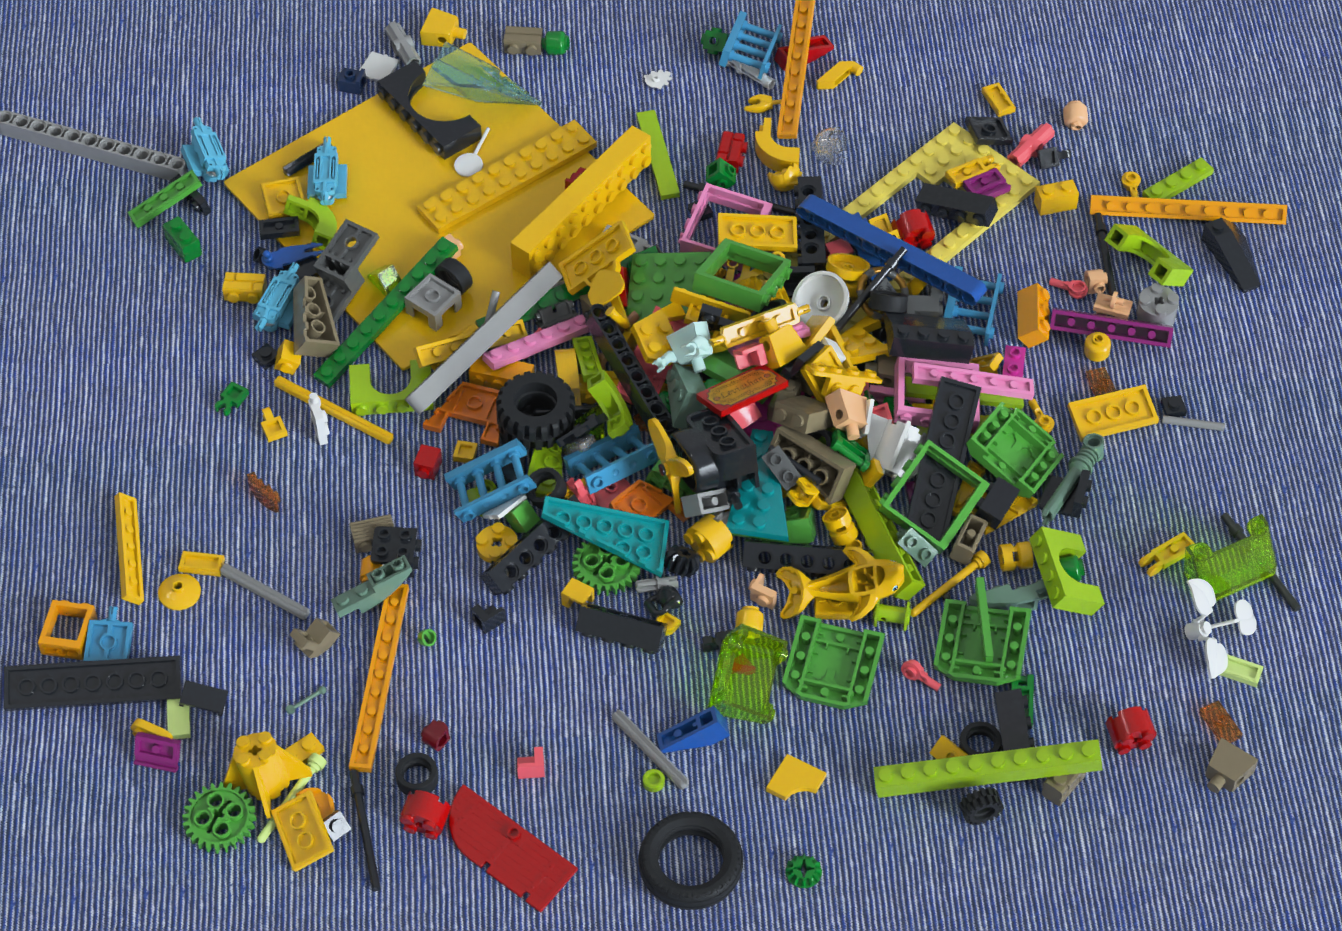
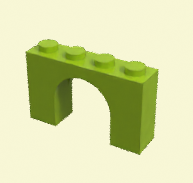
M1114 224L1104 239L1117 251L1136 254L1153 266L1148 275L1163 286H1184L1194 271L1136 225Z
M410 360V383L404 390L394 394H384L373 388L371 385L370 364L349 365L352 413L358 416L415 411L405 401V398L432 373L431 365L419 368L417 360ZM434 402L424 411L434 410Z
M1041 526L1029 538L1052 608L1092 616L1105 604L1099 586L1074 580L1065 572L1059 560L1060 557L1071 555L1081 558L1086 553L1081 535Z

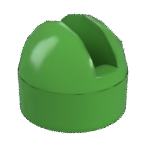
M423 629L417 635L419 644L423 646H432L437 639L436 633L432 629Z

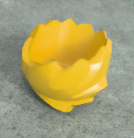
M792 163L788 168L782 169L781 172H769L767 176L775 190L786 192L794 189V185H798V177H802V172L798 165Z

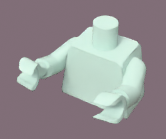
M707 321L692 322L666 336L673 351H667L652 363V365L655 364L658 367L657 373L665 369V366L670 362L679 363L680 365L692 364L695 373L705 371L706 366L703 359L713 353L711 342L709 341L710 333Z

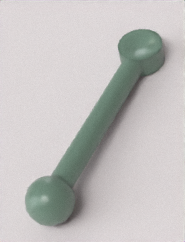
M320 686L318 691L295 705H288L286 712L293 714L296 708L319 694H325L326 687Z

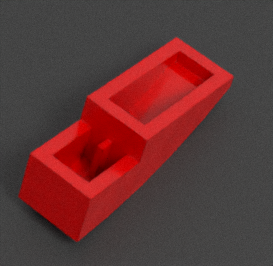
M825 35L810 37L807 64L834 49V45ZM789 46L779 47L774 57L775 62L783 71H786Z

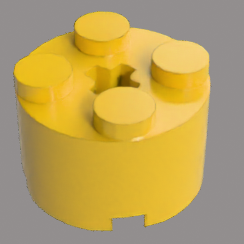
M713 514L704 515L688 528L683 535L685 542L700 556V562L714 563L734 545L731 544L733 536L727 526L721 520L719 522L715 521Z

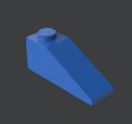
M712 706L657 734L660 751L668 753L710 746L729 737L730 733L726 719L715 706Z

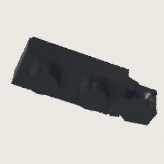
M177 174V176L171 179L170 182H174L175 180L180 178L181 175ZM197 190L184 198L186 201L189 199L192 201L191 204L197 212L201 211L205 216L211 213L206 199Z

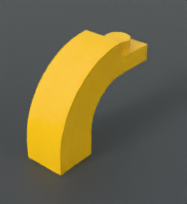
M764 117L763 125L759 126V131H755V152L760 161L768 168L779 172L784 168H788L792 163L799 167L800 148L785 147L777 144L771 137L772 118Z
M575 348L554 350L557 376L571 387L575 397V406L581 405Z

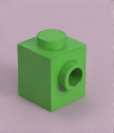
M528 500L522 501L504 515L516 533H527L540 521Z

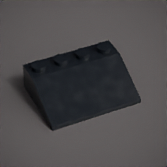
M884 311L889 356L969 364L974 349V339L972 331L963 319Z

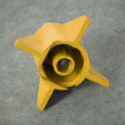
M267 731L252 733L247 736H240L236 740V746L234 747L223 786L227 788L228 784L232 783L233 790L240 786L241 790L247 789L250 795L262 801L265 815L269 819L272 818L271 800L278 798L281 795V791L285 787L286 789L289 787L291 780L312 777V771L309 766L278 746L271 733Z

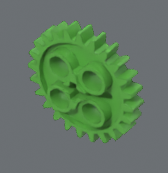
M589 541L588 544L582 542L581 548H576V554H573V576H576L578 581L597 590V595H600L602 591H605L606 596L609 595L610 591L617 595L618 589L625 592V585L631 588L632 581L636 582L637 575H640L641 567Z
M220 782L218 788H215V785L211 783V789L207 790L203 786L202 794L195 791L196 799H188L191 806H184L186 814H183L182 818L186 822L182 824L184 829H186V836L191 837L192 844L198 842L199 849L206 846V850L209 853L212 848H215L216 854H218L220 848H224L227 853L228 846H232L236 850L237 842L245 843L243 836L251 837L248 829H255L252 822L257 821L254 814L256 809L255 806H252V798H248L247 792L241 793L240 786L233 790L232 783H229L227 788H224L223 782ZM221 801L218 806H212L213 802ZM232 812H240L237 816H230ZM202 819H208L207 823L199 824ZM222 829L228 830L223 835L217 834Z

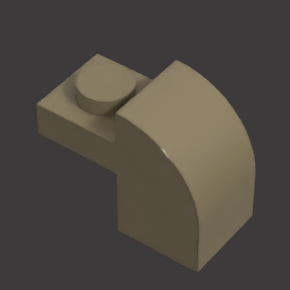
M316 618L306 631L294 628L289 635L295 640L294 644L308 658H315L328 650L341 634L328 621Z

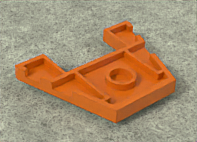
M462 381L446 398L447 401L433 412L434 415L429 420L426 419L423 422V429L441 433L448 417L484 425L486 427L480 438L481 444L498 448L500 430L497 424L496 399L499 390Z
M640 479L614 498L609 504L610 509L657 518L668 509L683 523L689 519L685 518L681 499V513L675 514L673 498L662 493L663 490Z

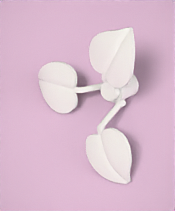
M1191 579L1186 582L1191 590L1194 605L1201 616L1193 619L1192 623L1185 625V635L1189 640L1198 639V641H1206L1205 654L1209 677L1213 679L1226 670L1228 657L1224 646L1221 643H1217L1216 638L1207 637L1211 633V629L1238 622L1240 633L1247 636L1255 632L1257 623L1250 604L1246 600H1238L1234 605L1236 619L1210 625L1209 622L1203 619L1213 612L1212 606L1216 603L1214 590L1203 579Z

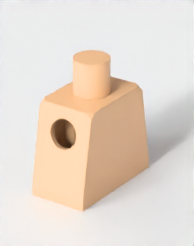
M839 388L825 397L833 425L837 429L846 431L848 440H857L860 438L859 431L868 425L866 419L867 397Z

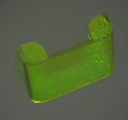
M1263 514L1253 517L1248 521L1247 531L1250 535L1249 537L1215 552L1202 542L1185 547L1184 575L1187 580L1203 579L1212 586L1216 601L1273 576L1276 572L1277 562L1269 525Z
M740 624L730 631L722 642L707 709L715 706L723 717L760 724L771 722L775 716V709H773V704L769 703L776 666L787 659L788 641L744 624Z

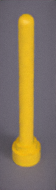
M982 550L975 553L970 564L912 608L910 616L916 617L976 569L979 570L987 567L991 563L989 556Z

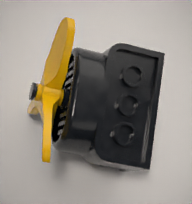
M709 408L691 413L686 418L687 428L672 432L669 437L658 419L651 418L648 420L650 436L662 463L658 465L660 474L662 476L667 475L672 488L675 514L681 513L679 496L681 478L694 493H700L713 488L718 490L730 485L737 490L741 488V482L750 480L755 488L760 487L756 444L730 414L721 418Z

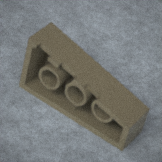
M304 276L293 288L294 355L329 358L340 346L321 277Z
M786 426L778 427L770 446L776 447L779 445L786 455L819 476L822 480L819 485L814 484V486L825 497L824 500L829 505L842 500L857 464L808 434Z

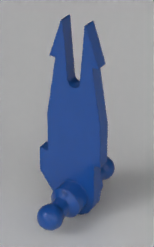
M323 243L279 248L278 251L274 252L265 250L262 253L261 261L269 270L284 269L283 266L292 264L293 262L297 263L310 257L315 258L322 254L324 250L305 251L323 246Z

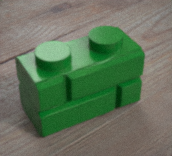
M177 216L163 224L165 239L185 263L202 255L199 239L180 217Z

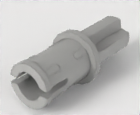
M677 575L660 578L655 576L652 579L637 580L635 582V589L637 593L651 591L658 593L659 589L663 586H673L675 589H678L679 584L676 581L678 578Z

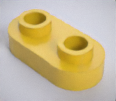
M137 718L131 725L134 736L138 732L173 739V736L167 730L143 719Z

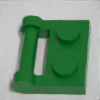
M836 428L832 432L830 448L835 452H840L846 458L856 463L860 471L865 472L871 463L869 451L855 440H848L847 434Z

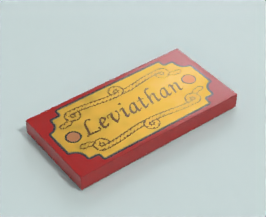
M764 364L697 393L696 399L722 418L789 387L788 380Z

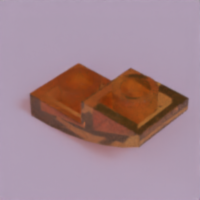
M255 472L247 474L249 488L258 501L275 513L279 512L278 503L281 500L278 492L273 491L270 484L264 486L262 479H258Z

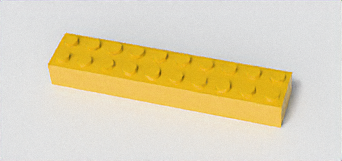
M633 125L510 242L512 269L530 279L545 264L552 261L555 255L560 250H563L572 238L579 234L581 229L588 226L591 220L597 214H600L603 208L609 202L611 203L620 191L625 190L627 185L633 179H636L644 168L650 165L652 160L651 136Z

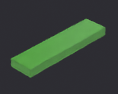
M190 170L127 213L135 226L140 228L203 185L195 172Z
M976 577L975 593L984 662L993 663L984 577Z

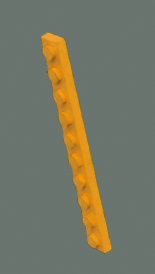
M795 0L777 128L778 139H797L815 0Z
M1091 195L1089 214L1101 213L1102 215L1206 221L1224 218L1230 222L1286 225L1287 205Z
M401 584L383 602L350 757L349 771L358 770V772L372 773L409 593V584Z

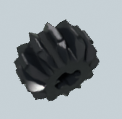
M673 545L666 551L664 567L669 572L680 575L682 578L684 576L691 578L698 571L700 556L696 554L695 550H691L689 547L686 548L683 545Z

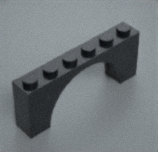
M415 61L377 81L379 97L385 100L393 111L395 110L404 122L406 121L415 133L417 132L422 137V140L426 144L428 143L434 152L444 160L481 139V125L470 115L452 121H435L421 116L412 108L410 103L413 96L423 86L427 85L425 71Z

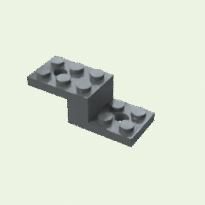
M347 219L313 265L323 280L328 300H331L329 306L334 324L365 282L358 268L380 238L377 233ZM356 241L354 246L347 247L349 242Z
M930 285L929 296L908 295L906 313L942 317L943 305L939 301H943V291Z

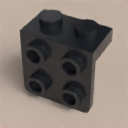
M1082 469L1079 483L1057 514L1080 518L1082 508L1086 509L1089 496H1085L1086 492H1090L1093 480L1089 479L1090 471ZM1049 475L1046 478L1039 504L1041 510L1064 478Z
M377 526L374 529L371 562L374 564H387L405 555L412 568V572L408 577L414 578L415 569H419L420 557H417V552H421L422 539H418L417 528Z

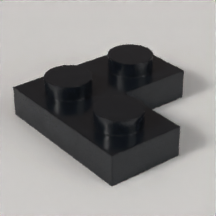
M702 304L698 322L707 321L709 331H720V327L732 324L735 321L721 317L723 309Z

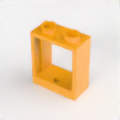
M52 600L38 640L41 654L83 660L89 620H97L98 618L94 605L73 603L67 600ZM58 615L84 618L77 640L51 637Z

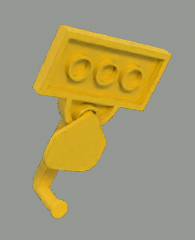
M620 220L558 265L567 290L571 295H574L588 285L590 287L588 298L591 305L602 304L604 306L611 302L612 306L606 310L605 315L609 316L622 328L629 329L630 322L619 296L625 288L623 277L620 274V262L633 254L636 249L626 223Z

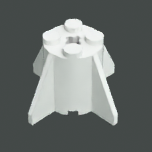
M872 413L869 434L867 435L870 461L872 458L879 460L884 475L891 477L893 482L897 475L901 477L904 473L902 467L907 460L910 459L912 461L916 456L913 452L919 443H925L926 433H923V435L918 434L919 429L911 426V422L908 420L907 423L897 421L896 424H892V419L888 420ZM919 464L916 466V468L914 469V471L909 476L906 482H908L912 477H914L917 474Z

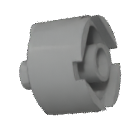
M1153 283L1151 286L1146 287L1141 291L1138 298L1137 320L1172 326L1175 322L1179 305L1178 294L1160 283Z

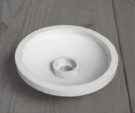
M817 271L807 275L799 282L794 290L792 302L797 307L806 304L810 306L808 308L811 309L810 312L800 315V321L805 324L812 315L831 316L835 320L834 324H836L848 308L849 290L846 283L837 274L829 271Z

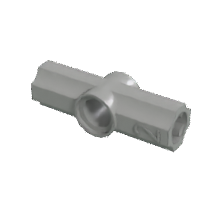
M390 22L385 27V33L391 41L395 55L400 56L405 66L413 61L418 65L421 64V58L415 50L411 36L406 35L400 23Z

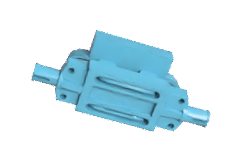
M195 117L193 119L195 126L191 129V145H182L181 153L188 170H193L197 177L202 176L207 182L223 180L228 176L229 169L225 162L226 155L217 134L212 132L211 127L204 126L200 117Z
M329 136L328 141L327 137L323 138V146L317 147V153H314V165L308 166L307 198L319 199L321 205H332L335 199L347 198L348 167L347 164H338L337 148L331 146L332 139Z
M293 262L288 271H280L277 277H273L252 314L253 319L258 321L254 327L257 331L273 332L278 327L290 330L293 325V288L299 283V276L296 274L300 268L299 264Z

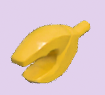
M765 94L754 95L748 100V103L753 105L745 106L744 111L763 113L773 109V105L781 104L782 99L772 100V96Z

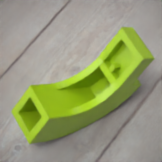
M289 194L284 214L292 217L298 216V219L310 224L314 229L311 243H323V246L316 248L324 250L337 230V221L333 212L325 204L321 205L320 201L310 197L306 201Z
M602 370L587 379V389L597 401L603 413L608 417L609 420L606 421L607 432L611 439H614L617 436H623L630 429L629 427L633 425V421L618 388L606 371Z

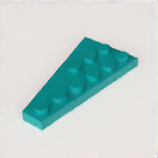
M752 429L750 438L756 444L760 487L755 488L750 480L741 482V488L738 490L743 506L737 510L732 503L726 526L734 534L789 542L781 483L761 458L770 447L774 436L773 431Z
M545 496L541 518L659 577L662 576L669 520Z

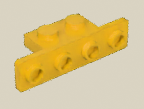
M674 287L670 298L671 302L689 307L683 322L688 325L692 322H698L703 303L723 309L721 317L735 322L748 318L751 315L750 311L687 291L684 288Z
M821 363L805 365V369L811 374L826 377L821 392L824 397L839 388L861 395L865 382L882 384L883 381L877 376L875 371L865 369V371H860L853 367L843 369L837 365L826 367Z

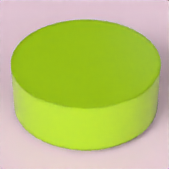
M650 769L644 773L643 786L647 791L658 792L663 789L665 776L660 770Z

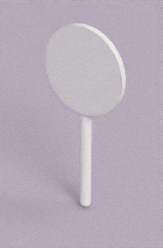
M489 127L486 128L474 153L462 154L455 160L454 168L460 176L469 177L482 170L483 161L477 153L490 130Z

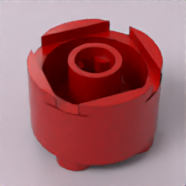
M921 209L908 210L900 214V219L897 221L894 219L891 222L892 230H898L901 240L916 248L927 249L932 246L931 241L935 237V231L926 211L923 213Z
M1141 706L1123 709L1117 712L1118 717L1113 719L1111 716L1106 720L1105 725L1113 746L1119 755L1127 754L1133 748L1139 747L1140 750L1151 747V741L1157 735L1147 708L1142 710Z
M415 790V793L412 794L410 791L400 813L399 820L404 825L403 829L411 834H415L416 831L421 832L427 838L436 840L443 831L451 806L446 801L444 804L439 802L440 797L435 794L421 790Z

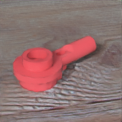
M1051 277L1049 285L1067 290L1069 295L1075 299L1084 298L1088 294V287L1081 280L1069 282Z
M908 660L901 666V671L907 679L920 680L936 692L942 685L929 677L928 673L924 671V667L916 660Z

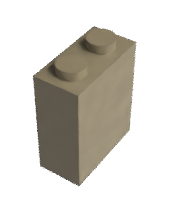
M805 395L775 401L772 421L804 434L834 426L826 403Z

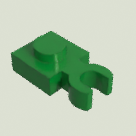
M231 382L220 394L221 400L216 402L215 411L218 412L221 408H225L223 410L224 416H228L231 413L232 406L238 408L248 397L249 390Z

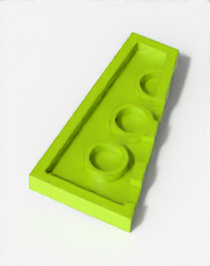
M555 443L553 447L548 449L547 447H542V450L534 448L527 475L530 476L536 470L547 467L553 468L562 476V447L559 448ZM550 479L541 483L536 490V497L542 498L555 489L556 481Z

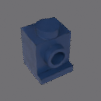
M344 68L336 76L339 91L361 95L367 82L365 69L362 68L360 71Z

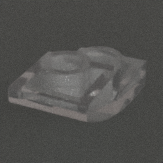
M584 435L566 445L563 449V454L569 455L576 451L583 452L588 450L590 445L596 442L594 435Z

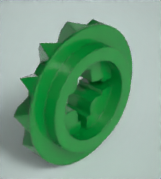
M803 854L798 857L795 855L792 860L788 861L785 873L792 885L798 888H810L820 881L822 869L820 862H817L814 856L809 857ZM803 865H805L806 869L808 870L806 871L805 877H803V874L801 872V868Z

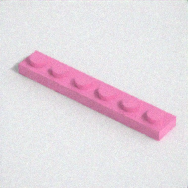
M583 314L485 352L482 354V360L491 369L497 370L569 341L572 338L589 333L590 331L585 323L586 318Z
M913 362L912 383L938 387L939 380L943 376L982 387L980 393L1032 400L1034 397L1033 379Z

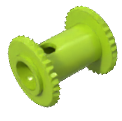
M879 600L874 607L873 626L877 627L878 621L904 624L903 631H907L911 615L910 601H907L905 608L880 604Z

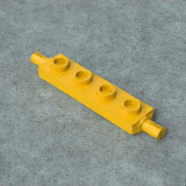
M790 302L720 327V336L710 338V344L712 347L723 344L725 348H731L764 336L768 332L763 322L773 317L779 327L786 324L794 325L800 323V315L810 312L811 309H808L810 306L806 304L797 307L795 303Z

